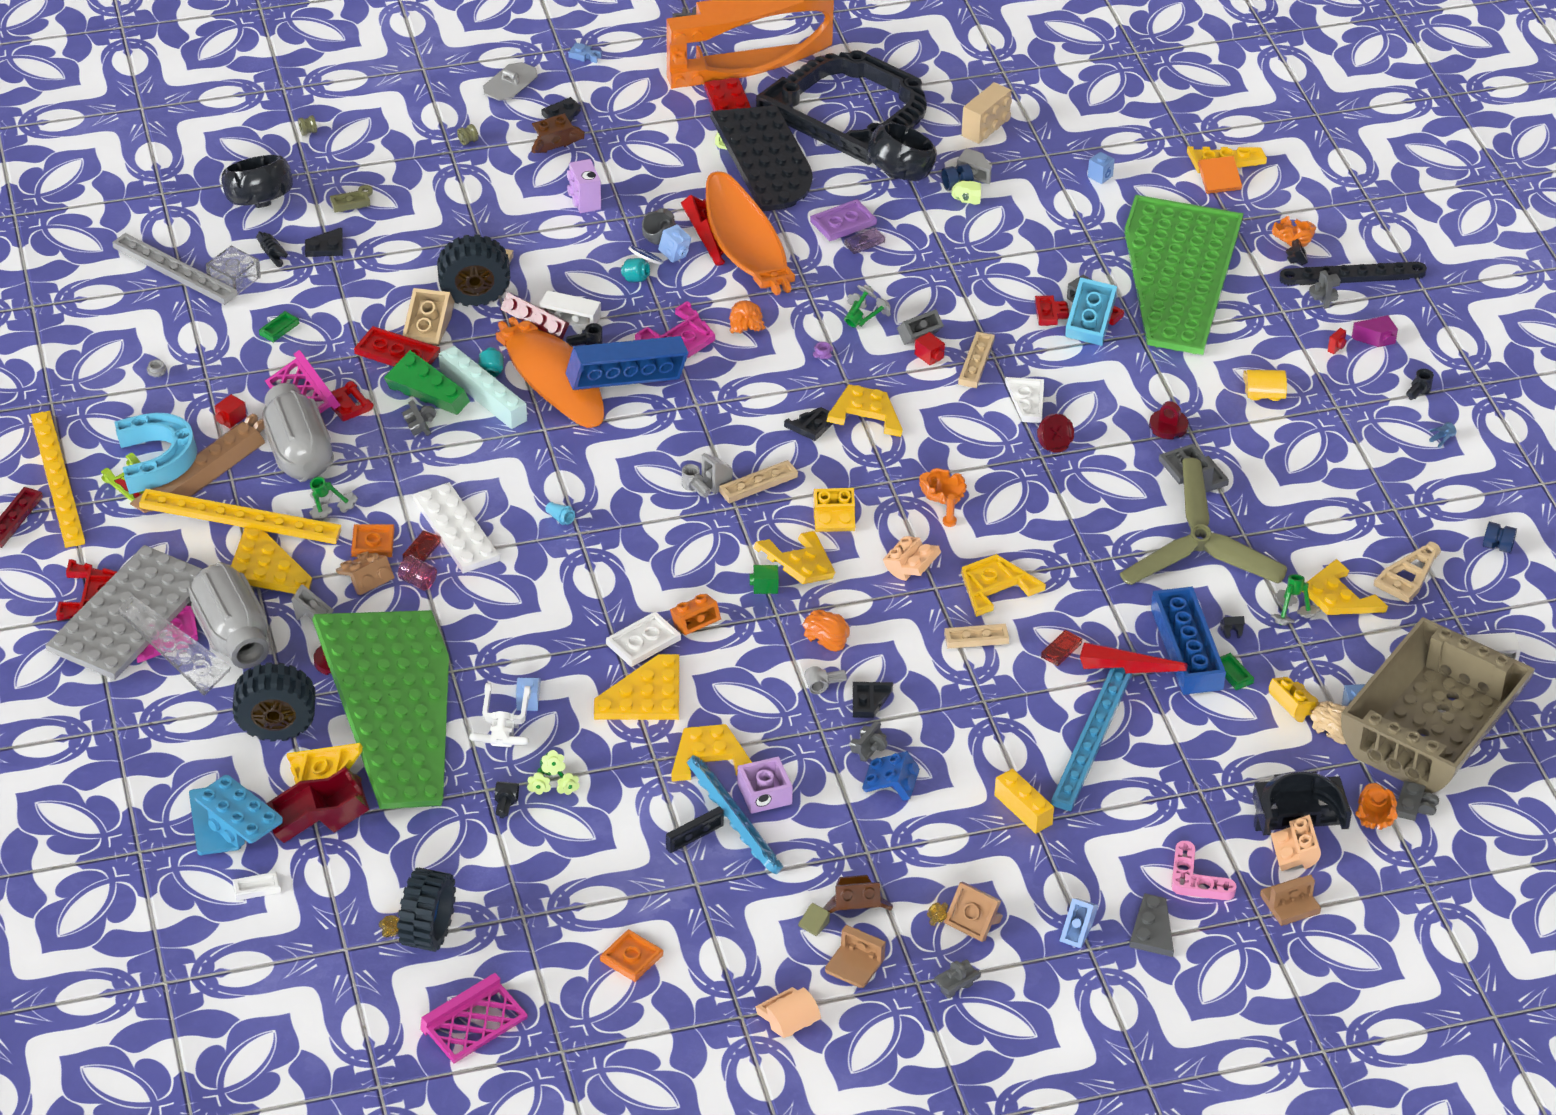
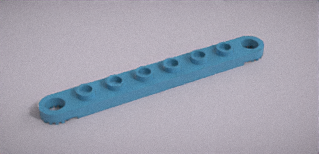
M692 755L687 764L699 779V785L709 792L708 797L724 810V816L730 820V826L739 832L742 842L752 849L751 854L760 860L769 871L778 874L783 868L780 860H776L774 852L714 773L708 770L709 767L706 763H702V759L700 761L699 757Z

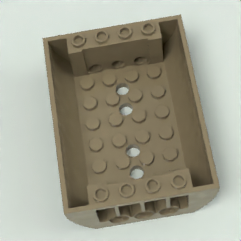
M1422 617L1341 713V728L1345 742L1355 759L1403 782L1409 781L1426 786V793H1435L1443 789L1451 781L1529 683L1535 668Z

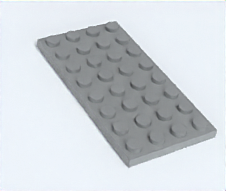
M143 545L46 644V651L116 680L191 601L188 590L189 582L195 578L202 568Z

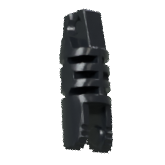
M259 231L256 238L260 243V247L277 267H282L283 262L280 257L286 258L288 253L271 234Z

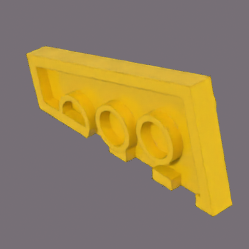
M1187 146V154L1197 173H1200L1198 161L1203 159L1234 156L1237 168L1257 166L1267 162V157L1261 147H1238L1237 150L1221 147L1220 150H1210V147L1194 149V146Z

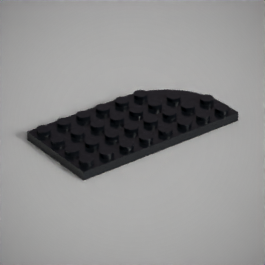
M777 105L711 111L710 118L753 199L762 211L789 208L807 196L813 179L812 170Z

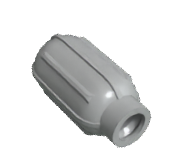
M280 383L273 386L265 396L266 407L263 410L262 416L265 433L277 465L281 471L300 482L316 478L325 472L334 460L330 443L331 438L314 399L301 394L299 388L294 384Z
M218 562L215 565L202 569L195 578L190 580L188 590L192 603L191 608L212 649L230 657L232 663L238 668H252L260 664L269 653L267 616L246 576L223 562Z

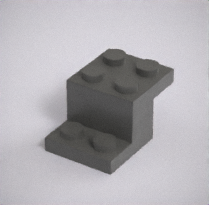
M1194 443L1159 455V461L1178 484H1184L1182 460L1190 457L1201 461L1206 493L1228 486L1229 479L1209 456L1205 457Z

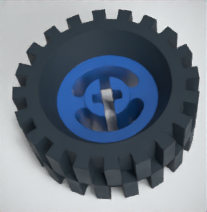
M420 867L415 868V871L411 873V878H408L407 887L403 891L404 896L401 898V910L398 912V917L400 918L397 922V928H399L397 934L400 937L399 942L401 945L434 952L443 945L444 937H447L448 926L452 922L451 915L454 913L453 904L456 900L454 896L456 892V887L454 886L455 879H453L454 876L452 874Z

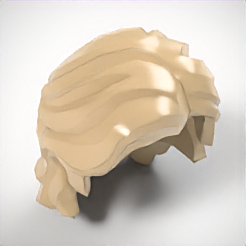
M1330 701L1320 702L1310 715L1311 720L1314 721L1312 728L1318 734L1326 730L1329 732L1326 733L1327 737L1332 738L1337 743L1346 744L1341 728V713L1347 706L1334 704Z

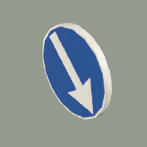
M629 246L628 248L637 255V258L645 259L649 265L651 262L663 264L662 259L646 250L635 246Z

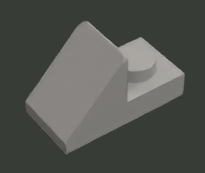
M303 584L300 585L291 599L297 620L305 614L313 619L314 614H330L334 611Z

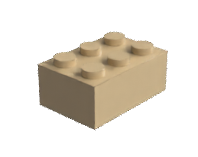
M994 82L963 107L961 136L979 144L984 139H987L995 130H998L1001 125L1008 122L1011 117L1012 90Z

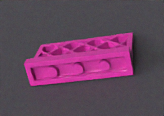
M300 350L293 354L296 359L265 380L270 389L273 387L272 384L278 379H282L281 383H286L287 379H294L292 384L297 386L299 390H302L301 394L306 396L307 390H314L312 396L306 397L314 399L315 402H324L318 407L320 413L331 406L334 410L340 406L339 402ZM296 366L298 367L296 374H289ZM299 379H306L304 385H298Z
M493 973L421 1017L420 1030L425 1036L429 1034L453 1064L528 1017L527 1013L500 984L501 979L496 973ZM499 992L504 998V1003L492 1002L490 1000L493 995ZM477 1005L487 1007L486 1014L472 1013V1009ZM489 1007L503 1009L502 1017L488 1015ZM505 1009L513 1010L519 1016L514 1019L504 1017ZM457 1017L468 1018L467 1026L454 1024V1019ZM471 1018L484 1020L483 1028L470 1026ZM487 1021L500 1022V1027L496 1030L486 1029ZM439 1028L450 1029L449 1037L439 1036L435 1031ZM452 1030L466 1031L465 1039L451 1038ZM469 1032L482 1034V1038L478 1041L467 1040ZM450 1043L464 1045L463 1050L454 1054L449 1048Z

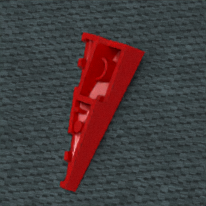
M1084 643L1080 654L1084 669L1124 667L1125 673L1187 670V663L1094 643Z

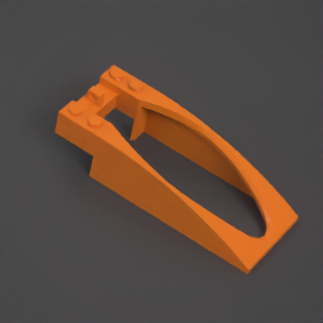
M708 0L696 2V15L667 18V79L671 89L703 85L704 82L712 80L743 78L794 63L831 46L833 39L834 0ZM804 11H819L825 17L818 29L799 44L703 56L700 46H696V58L687 59V43L707 41L733 28L764 17Z

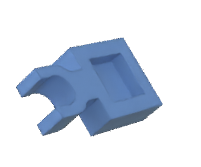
M575 43L568 52L569 58L583 62L588 59L591 62L597 63L598 58L601 59L602 51L592 50L591 46L582 43Z

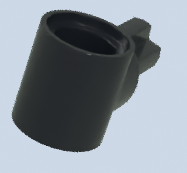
M597 323L588 324L581 334L566 337V343L570 346L603 344L602 326Z
M1419 369L1416 372V377L1411 383L1412 387L1406 392L1409 400L1416 399L1420 394L1431 392L1434 376L1431 370Z
M496 782L495 801L498 803L496 815L500 816L501 819L508 816L510 806L514 802L517 803L519 783Z

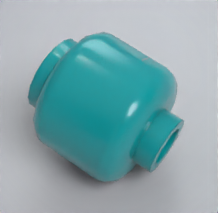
M628 258L621 267V274L628 282H644L650 275V265L643 258Z
M487 348L479 354L478 365L490 375L496 377L503 371L504 357L500 351L495 348Z

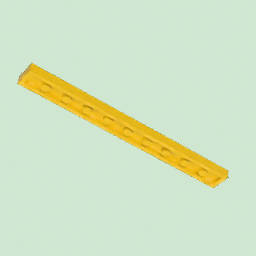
M45 411L31 414L64 546L68 548L84 545L85 538L51 412Z
M145 489L139 502L140 508L245 528H254L261 531L331 544L337 543L341 533V525L151 489Z

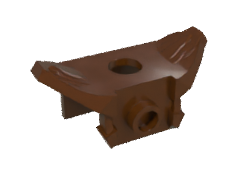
M565 113L534 122L532 126L539 136H537L531 152L534 154L547 153L548 150L562 146L566 147L584 139L585 131L573 126Z
M868 875L839 877L835 886V895L823 909L831 914L838 910L873 907L892 910L893 905L880 896V882H871Z

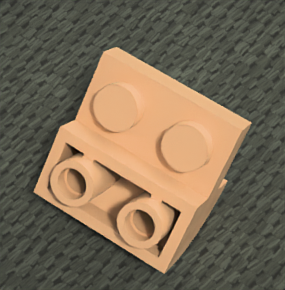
M904 536L889 551L883 561L892 575L907 581L911 575L921 576L939 556L941 550L936 545L922 544L921 539L918 537Z
M1310 815L1289 821V828L1271 833L1281 871L1302 864L1304 869H1308L1319 860L1321 851Z
M792 987L755 1006L757 1014L770 1022L771 1030L783 1038L792 1036L800 1029L808 1027L821 1019L816 1001L804 987L799 990Z

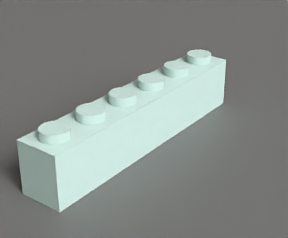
M452 346L439 353L440 372L463 388L467 394L509 428L513 429L527 421L526 403L456 346Z

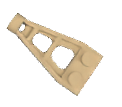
M1428 542L1425 546L1385 568L1374 580V586L1409 603L1420 592L1435 558L1441 553L1439 545L1435 542ZM1417 559L1425 563V565L1421 569L1411 563ZM1406 570L1416 576L1414 581L1410 582L1397 574Z

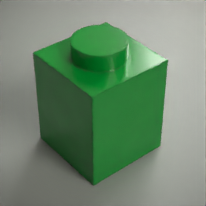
M753 565V573H749V586H753L754 594H778V565Z

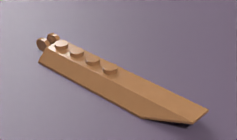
M252 413L246 417L244 422L237 424L198 452L194 463L184 474L165 485L152 488L151 490L188 497L193 496L265 443V440L260 435V432L265 429L263 419L258 421L259 417ZM143 493L130 502V505L143 513L153 511L140 508L139 502Z

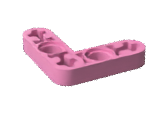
M1189 841L1178 842L1175 848L1172 890L1176 894L1218 900L1233 899L1236 893V883L1228 878L1193 874L1195 846ZM1183 851H1187V857H1182ZM1185 865L1189 867V869L1181 870L1178 868V866ZM1180 878L1184 879V885H1180ZM1206 884L1210 888L1201 889L1198 885Z

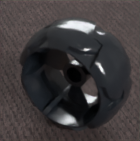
M886 123L878 126L874 130L867 147L868 157L886 175L891 178H900L907 181H919L926 178L930 174L937 158L936 147L926 136L910 127L897 123Z
M263 155L241 160L228 166L222 173L221 182L224 194L232 204H255L256 208H263L271 205V200L279 198L291 190L293 177L290 166L285 158L279 155Z

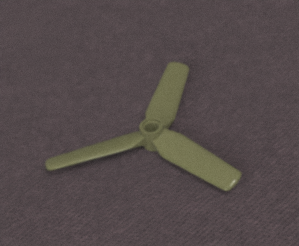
M1188 457L1182 461L1185 514L1191 529L1190 535L1173 540L1120 572L1121 579L1125 583L1132 585L1189 556L1194 550H1205L1215 559L1275 583H1280L1284 579L1287 567L1228 536L1211 532L1208 527L1210 517L1201 461Z

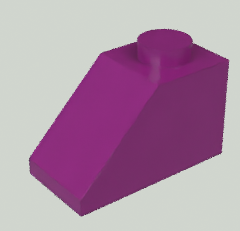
M1389 315L1358 321L1353 324L1352 338L1376 347L1396 344L1398 328Z

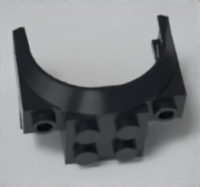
M1295 771L1275 774L1274 778L1270 781L1254 783L1252 796L1256 809L1254 828L1255 831H1262L1263 836L1271 835V830L1289 828V821L1307 815L1311 816L1314 827L1340 825L1341 829H1349L1352 811L1348 804L1340 776L1325 777L1317 774V771ZM1318 800L1326 803L1327 805H1320Z

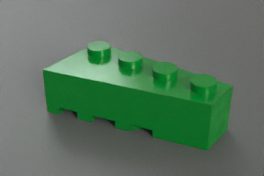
M411 350L384 376L389 389L398 390L409 397L413 396L422 402L434 404L436 407L458 415L470 402L463 388Z

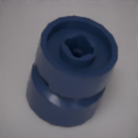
M968 163L957 165L956 168L954 166L942 168L941 178L946 191H951L958 182L974 181L973 172Z
M1489 521L1483 540V547L1490 549L1498 547L1499 551L1511 554L1517 528L1510 526L1501 528L1500 524Z

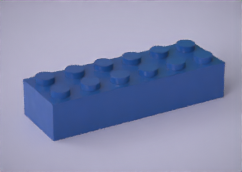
M681 336L573 346L565 374L573 390L677 380L681 377L689 352Z
M1193 586L1153 591L1151 611L1169 659L1187 663L1186 671L1174 672L1182 694L1223 690L1226 671Z

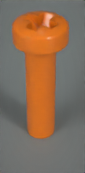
M953 494L947 496L946 516L943 517V524L946 527H953L957 523V519L954 516L955 495Z

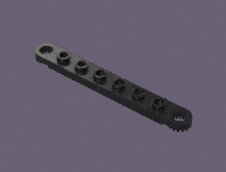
M1396 262L1286 268L1280 272V282L1284 283V285L1287 284V286L1289 284L1291 286L1292 284L1315 285V283L1319 282L1320 271L1326 270L1328 275L1337 274L1341 280L1340 283L1420 279V277H1425L1427 267L1421 262Z

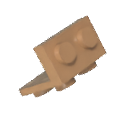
M363 552L357 555V559L342 562L340 564L341 567L336 569L337 574L351 577L357 595H362L395 578L387 556L378 555V553Z
M845 925L841 934V946L825 966V972L854 986L864 988L885 960L886 942L857 928Z

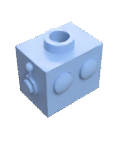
M676 224L663 230L658 250L673 263L686 257L691 237Z

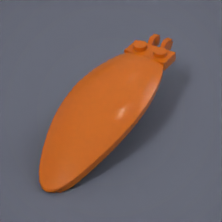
M720 171L711 173L706 181V209L709 224L718 245L735 265L753 276L754 281L760 288L771 287L774 295H780L781 289L779 285H782V289L786 293H790L792 290L790 283L795 282V274L787 266L785 251L772 224L755 201L732 176Z
M511 317L508 321L511 327H508L504 321L498 322L500 332L496 333V340L507 348L510 360L516 370L539 395L565 416L583 427H597L603 422L604 406L600 389L573 390L565 374L573 350L572 346L554 335L538 330V327L529 320L518 323L516 318Z

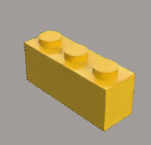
M1013 768L996 777L994 795L1035 834L1053 825L1054 806Z

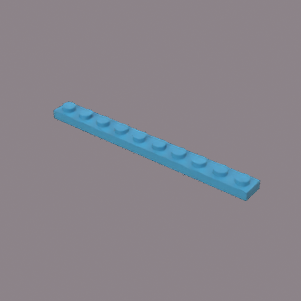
M1124 667L1110 669L1051 799V804L1054 807L1072 811L1133 673H1125Z

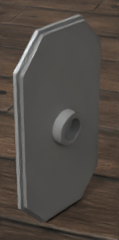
M523 62L508 64L483 85L484 95L498 101L512 99L538 77L535 67Z

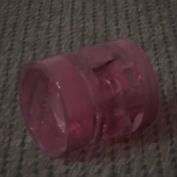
M412 555L407 556L401 562L398 569V577L401 580L423 591L428 590L432 586L437 575V569L434 566L422 562V560Z

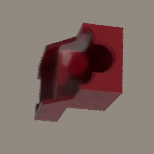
M346 766L329 778L300 781L266 803L283 818V823L273 829L274 835L283 843L319 820L335 833L370 810L360 779Z

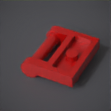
M353 381L347 382L344 387L331 391L340 404L335 410L332 406L331 409L343 422L373 409V403L363 396ZM352 394L360 405L357 406L348 395Z

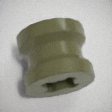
M313 115L306 119L298 118L302 136L307 135L309 132L317 133V125Z
M473 124L457 130V135L462 145H467L470 141L475 142L479 139L477 129Z

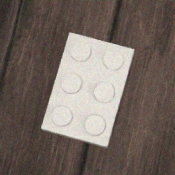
M653 612L607 637L606 644L633 667L680 641L681 634L657 612Z

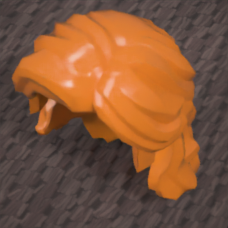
M1290 216L1281 219L1280 223H1274L1272 228L1273 235L1291 247L1292 241L1299 239L1303 247L1307 246L1311 242L1316 230V226L1309 221L1301 222L1298 219L1294 221L1297 225L1293 226Z
M747 300L735 303L729 317L730 332H739L741 334L744 330L747 331L748 328L758 332L764 330L766 327L762 320L761 308Z
M935 468L930 472L922 473L919 477L922 492L927 499L947 505V496L953 494L955 495V504H957L966 492L967 485L965 484V479L959 473H955L950 477L949 470Z
M814 610L806 617L802 624L805 629L804 636L810 642L818 638V644L823 645L830 651L844 649L847 638L850 636L849 625L840 614H833L824 610Z
M1369 783L1364 787L1358 799V809L1355 812V815L1360 819L1361 825L1365 826V828L1370 827V829L1377 827L1379 830L1393 825V821L1398 817L1396 812L1397 801L1394 793L1390 789H1384L1378 783Z

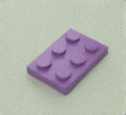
M856 199L810 216V222L829 241H833L876 225L877 218Z

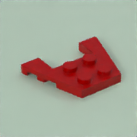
M69 559L66 569L67 578H86L81 602H59L56 612L57 621L71 619L117 571L106 568L99 570L93 568L91 564L85 563L81 565L77 564L76 560Z

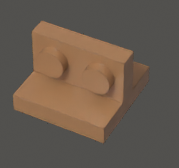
M1312 875L1298 877L1261 889V898L1281 926L1318 915L1321 912L1320 905L1313 897L1315 880Z
M960 882L944 923L984 942L991 925L1000 923L1003 915L997 912L1001 900L965 882Z

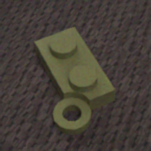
M362 185L358 188V191L330 196V203L334 213L370 206L368 196L372 195L373 188L369 185Z

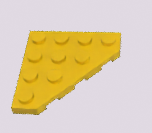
M244 528L231 566L246 576L250 586L295 594L300 585L303 584L310 590L312 577L265 531Z
M658 654L594 698V720H679V654Z

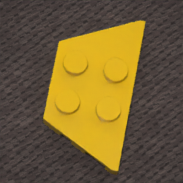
M360 743L287 753V759L291 764V772L295 776V784L305 780L329 778L345 766L350 770L362 753L363 746Z

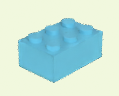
M1080 277L1066 325L1067 338L1103 346L1117 297V286Z

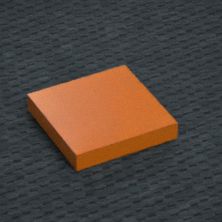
M1234 156L1198 161L1206 194L1242 189Z
M354 524L351 556L357 557V555L363 552L392 557L394 524Z
M628 929L600 955V961L636 982L663 956V950Z

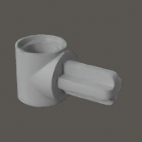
M694 464L685 465L682 468V487L688 491L695 490L704 498L708 497L711 490L703 482L704 478L700 475L699 467Z
M813 666L804 673L808 688L812 694H821L826 691L829 684L847 680L845 670L827 673L825 669L822 670L818 666Z

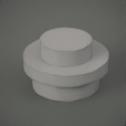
M152 360L147 367V373L154 377L164 375L167 370L166 365L161 360Z

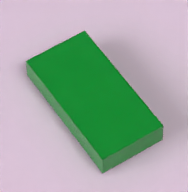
M284 311L259 329V335L274 343L299 324V318Z
M1231 653L1220 657L1226 671L1225 679L1236 691L1254 684V677Z

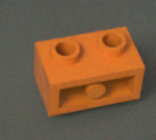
M707 594L697 595L694 599L679 603L676 607L670 609L674 627L684 635L721 620L717 601Z

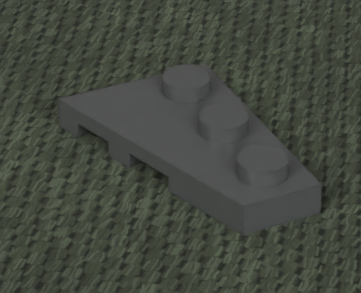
M1144 893L1129 947L1173 957L1174 949L1166 898Z

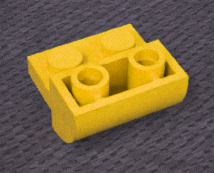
M1285 370L1243 371L1247 398L1256 401L1261 400V398H1269L1273 401L1286 399L1287 378Z
M854 488L814 489L813 513L815 532L855 531Z
M1288 677L1272 678L1269 685V694L1296 721L1303 722L1305 717L1311 715L1314 708L1319 704L1318 699L1311 695L1305 689V686L1299 682H1293Z

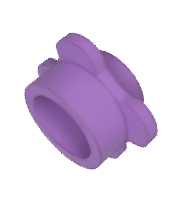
M819 342L814 346L815 352H813V356L815 358L830 359L832 357L831 351H833V347L829 343Z

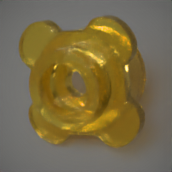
M936 902L930 906L927 911V916L931 919L929 921L930 925L934 926L937 922L941 923L947 918V903L941 905Z
M389 915L379 922L383 937L397 934L399 930L397 928L398 917Z

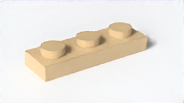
M1006 624L944 628L947 649L1009 644Z

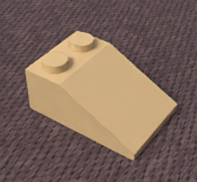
M413 288L403 336L439 346L452 316L454 299L451 293Z

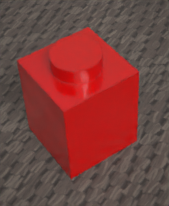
M928 332L915 339V355L929 366L944 358L945 343L932 333Z
M230 394L215 405L216 421L231 429L247 417L245 402Z

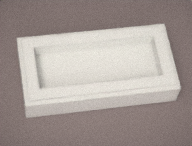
M277 872L233 879L237 901L281 893Z

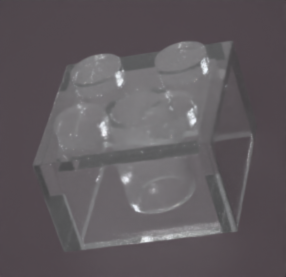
M232 245L206 263L207 275L236 289L237 295L261 278L259 259Z

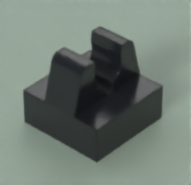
M1299 239L1292 241V247L1286 250L1287 259L1290 264L1299 262L1302 266L1308 263L1306 250Z
M1244 616L1223 617L1220 626L1225 638L1231 637V630L1236 631L1237 638L1242 636L1245 625Z

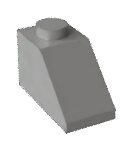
M966 148L957 159V165L968 163L972 169L974 180L990 184L992 168L983 153Z
M704 453L702 454L701 476L711 492L716 494L719 492L720 485L732 481L733 469L720 459Z

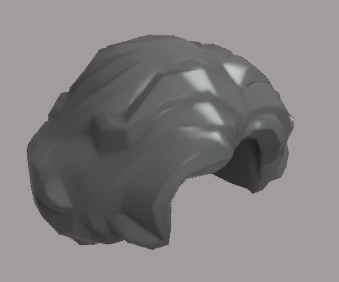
M666 208L648 212L642 220L643 236L654 245H659L663 230L676 225L674 214Z

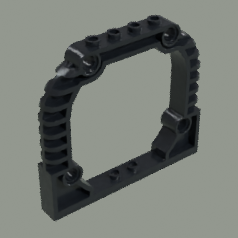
M854 50L850 53L840 52L839 56L834 53L826 54L825 57L818 56L814 60L808 61L807 64L801 66L800 69H797L794 74H790L787 78L781 77L756 96V107L777 105L789 127L867 165L873 163L867 154L868 142L878 126L886 123H897L913 128L914 125H917L924 118L927 109L921 79L859 50ZM840 73L853 78L865 77L898 93L899 99L906 104L881 124L871 123L867 126V129L849 130L847 133H843L793 108L799 104L800 94L829 75Z

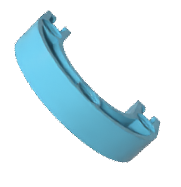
M148 413L114 422L121 448L156 440L171 443L169 449L162 455L152 460L123 467L129 494L156 488L177 479L191 467L196 459L197 445L192 428L187 421L179 416L168 413Z

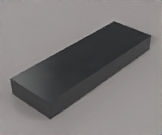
M719 806L666 834V849L668 852L673 853L724 826V810Z

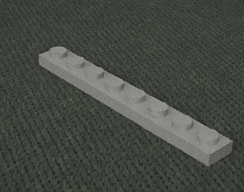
M124 233L112 242L114 249L223 305L237 296L236 289L127 233Z

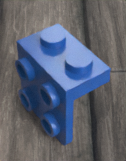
M908 751L875 758L870 762L862 789L864 792H870L893 786L903 801L911 799L920 768Z

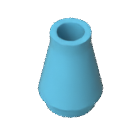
M549 502L546 506V512L561 525H569L573 522L575 512L572 507Z

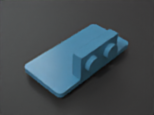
M229 775L222 776L195 795L196 802L208 810V824L210 828L220 833L228 843L234 844L237 848L244 845L245 840L248 843L256 842L283 823L281 815Z
M204 788L190 790L189 798L197 854L207 855L241 849V847L237 848L234 844L228 843L220 833L210 828L208 824V810L195 800V795Z

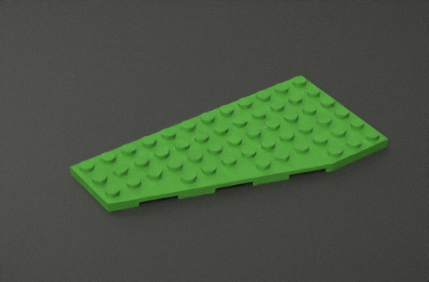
M1135 195L1124 234L1147 345L1204 355L1244 213Z
M432 610L314 614L312 621L356 743H360L363 746L360 755L379 808L441 806L444 793L449 654Z

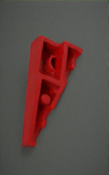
M690 195L681 202V205L715 265H723L725 263L722 259L724 252L712 233L707 216L706 198L702 201Z

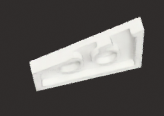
M1006 377L1005 384L1022 422L1041 423L1044 379Z

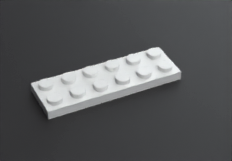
M450 482L413 494L414 502L462 573L500 561V555Z

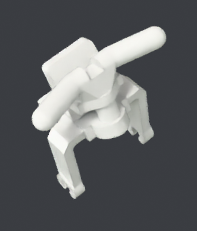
M486 683L482 714L486 722H491V735L471 733L470 740L491 743L492 746L498 747L527 745L529 743L528 737L513 736L514 728H519V724H523L526 720L528 700L531 695L530 686L524 687L521 714L514 715L502 711L488 713L492 687L491 683Z

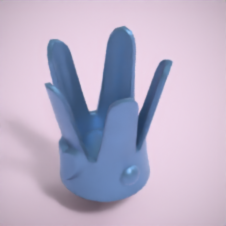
M1447 422L1441 427L1430 429L1429 432H1439L1432 436L1429 441L1434 442L1444 437L1438 444V448H1440L1450 437L1456 435L1455 426Z

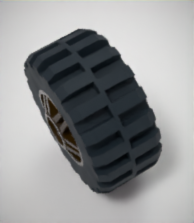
M474 234V236L464 235L463 238L458 237L453 240V243L449 242L439 254L437 269L440 289L444 292H450L454 302L457 304L462 303L463 306L467 307L468 305H488L490 301L494 302L499 299V295L502 296L510 284L508 254H506L505 248L496 240L492 241L488 236L480 237L479 234Z
M268 662L265 665L258 664L253 669L249 668L246 670L244 675L242 674L237 679V683L234 686L233 714L235 722L239 724L238 726L243 731H247L248 735L252 737L257 736L258 739L263 741L269 739L270 742L280 739L286 741L289 737L295 738L300 735V732L306 731L308 726L312 724L315 715L316 691L313 682L308 676L306 677L303 671H298L292 665L285 666L284 663L279 662L278 664H272V662Z

